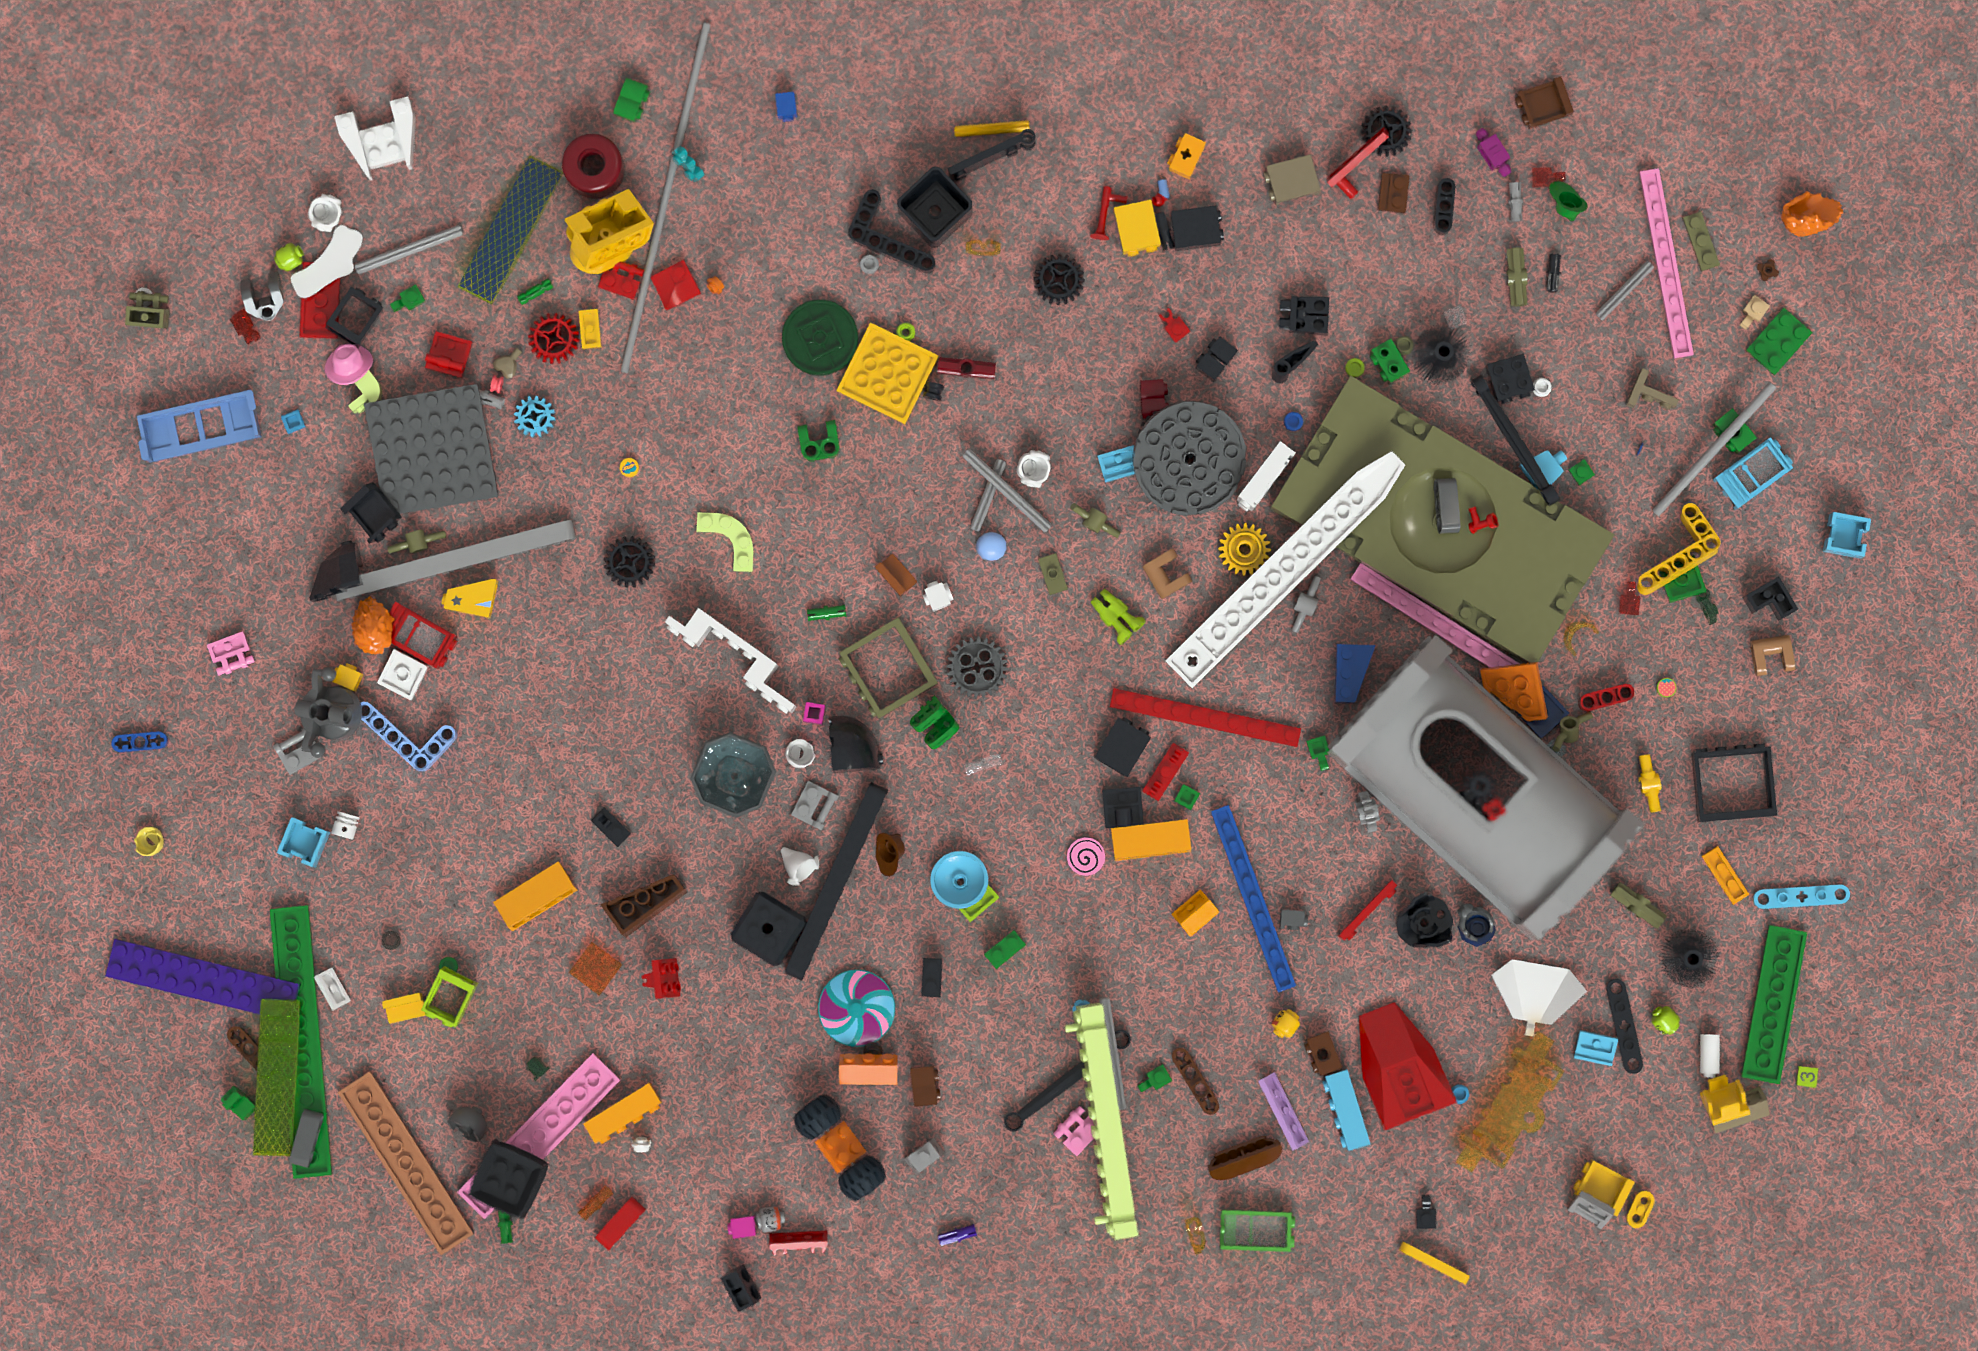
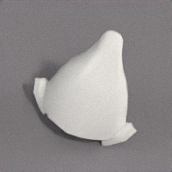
M786 847L781 849L784 866L790 877L787 883L790 885H800L799 882L805 880L815 869H819L818 856L813 858L804 852L791 850Z

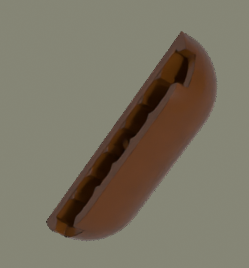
M1259 1136L1224 1149L1213 1155L1214 1158L1208 1165V1172L1215 1180H1228L1264 1167L1279 1158L1282 1153L1281 1143L1277 1139Z

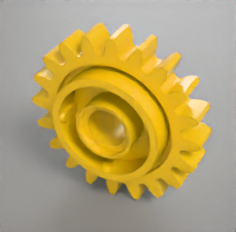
M1244 523L1242 529L1239 524H1236V530L1230 527V534L1223 533L1226 540L1220 539L1219 541L1224 545L1223 547H1218L1219 551H1223L1219 558L1226 559L1222 565L1229 564L1228 571L1234 568L1235 575L1239 571H1242V576H1245L1246 571L1253 575V569L1257 571L1260 568L1259 565L1262 566L1265 563L1263 559L1268 560L1270 558L1265 554L1271 552L1270 548H1266L1270 541L1263 540L1267 534L1260 535L1261 528L1254 531V524L1250 529L1247 528V523ZM1247 545L1250 552L1244 555L1240 553L1239 547Z

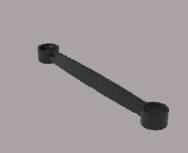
M1481 375L1470 381L1472 387L1476 388L1477 395L1482 398L1512 450L1540 489V493L1547 505L1551 506L1560 501L1556 490L1548 483L1526 444L1521 440L1517 430L1491 394L1485 379Z
M1117 1030L1115 1035L1122 1032L1128 1037V1042L1125 1046L1117 1045V1049H1125L1130 1045V1034L1125 1030ZM1081 1061L1021 1110L1008 1113L1004 1119L1005 1127L1012 1132L1020 1130L1024 1120L1083 1078L1082 1069L1085 1068L1084 1062ZM1010 1115L1019 1116L1021 1124L1018 1128L1012 1129L1007 1125V1119Z

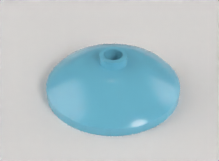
M964 851L951 852L940 858L933 867L930 880L931 888L936 898L944 905L956 909L968 908L976 904L984 896L988 887V873L983 862L977 856ZM963 879L964 884L958 885L957 881Z

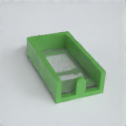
M1221 1209L1220 1249L1291 1252V1247H1294L1295 1240L1294 1236H1291V1228H1295V1216H1292L1291 1212Z

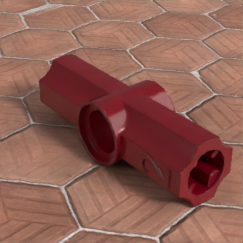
M939 357L937 374L994 380L996 363L975 361L968 358ZM964 364H970L972 370L965 373L961 370V367Z

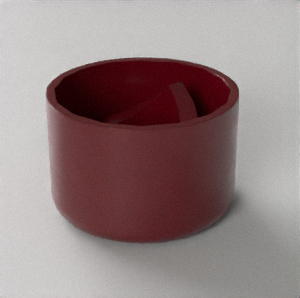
M585 134L575 138L567 146L562 157V170L571 188L583 197L591 199L604 198L615 192L623 181L625 164L622 155L615 143L603 135ZM592 155H599L604 161L602 171L593 176L584 173L583 164L585 159Z

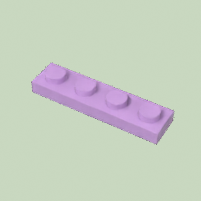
M1275 1072L1259 1080L1258 1082L1292 1151L1308 1143L1309 1140Z

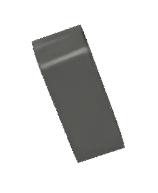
M1435 479L1434 498L1438 533H1459L1460 513L1456 479Z
M304 1109L289 1163L309 1168L323 1122V1113Z

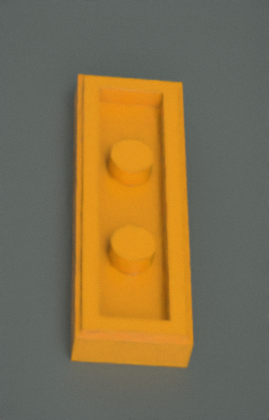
M1718 846L1701 856L1732 905L1750 895Z

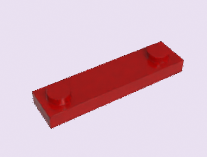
M1390 880L1343 929L1338 937L1343 941L1346 939L1350 941L1357 933L1355 929L1386 897L1390 899L1397 892L1395 889L1397 884Z

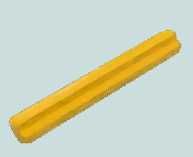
M1029 121L955 126L954 132L955 137L1015 133L1030 128Z

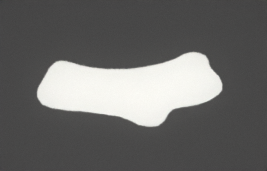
M344 225L338 226L324 253L309 267L291 276V283L297 295L302 298L310 297L335 279L349 275L354 268L352 259L362 244L361 233L351 230Z

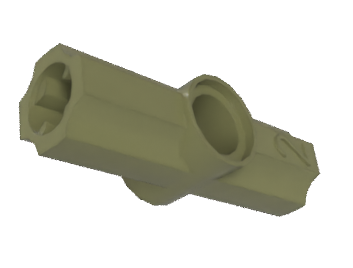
M1510 248L1507 249L1506 253L1508 264L1506 275H1508L1507 286H1509L1510 307L1527 306L1526 285L1528 283V276L1524 263V249Z
M1621 882L1616 885L1610 894L1611 897L1623 904L1628 911H1632L1636 914V917L1644 919L1656 929L1663 924L1667 917L1666 914L1654 907L1647 898L1639 893H1635Z

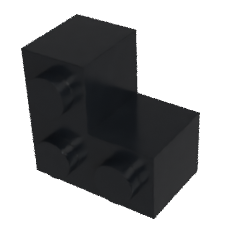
M1779 576L1742 597L1752 614L1769 605L1778 621L1799 610Z

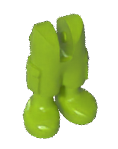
M1103 589L1099 594L1109 605L1105 607L1096 597L1090 602L1099 613L1101 620L1108 627L1113 626L1118 634L1116 641L1119 645H1122L1132 636V632L1118 618L1122 617L1133 632L1138 631L1146 623V620L1143 617L1132 616L1127 612L1129 607L1122 600L1116 598L1108 590Z

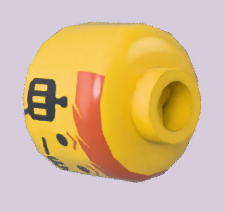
M1290 1009L1281 1010L1271 1022L1274 1028L1273 1033L1280 1038H1283V1036L1287 1038L1292 1037L1300 1026V1017Z

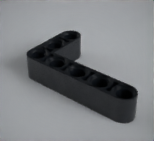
M874 189L866 191L849 228L850 240L857 245L922 273H932L936 267L933 256L870 229L880 207L881 196ZM871 195H875L878 198L874 204L867 201ZM862 213L870 214L869 220L862 221L860 219ZM860 230L863 234L860 238H854L852 236L853 231ZM877 237L880 243L877 246H872L869 243L871 238ZM895 245L898 249L895 253H889L887 251L888 246ZM906 253H913L915 258L912 261H907L904 258ZM930 260L933 264L930 268H924L922 262Z

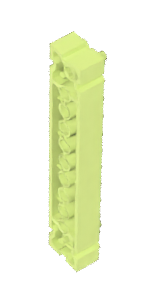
M1092 1003L1075 1006L1076 1011H1073L1075 1023L1065 1025L1066 1033L1076 1031L1077 1041L1082 1046V1049H1079V1056L1085 1065V1068L1082 1069L1083 1079L1087 1081L1088 1085L1085 1088V1095L1091 1107H1088L1089 1118L1093 1120L1094 1126H1091V1134L1096 1139L1097 1145H1094L1095 1157L1099 1158L1100 1163L1097 1164V1173L1102 1178V1183L1099 1184L1100 1192L1105 1197V1202L1102 1205L1106 1215L1094 1217L1096 1225L1105 1223L1107 1233L1115 1240L1138 1236L1134 1215L1103 1005Z

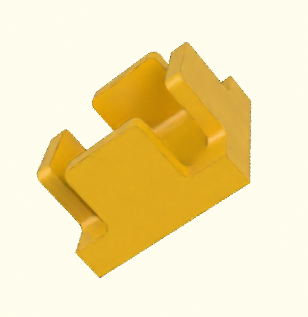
M1726 1075L1708 1080L1709 1089L1700 1092L1701 1100L1713 1125L1750 1115L1745 1091L1739 1079L1728 1083Z

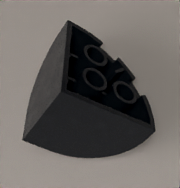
M848 716L829 717V738L832 743L830 745L834 774L880 769V765H884L883 754L878 751L877 741L865 724Z

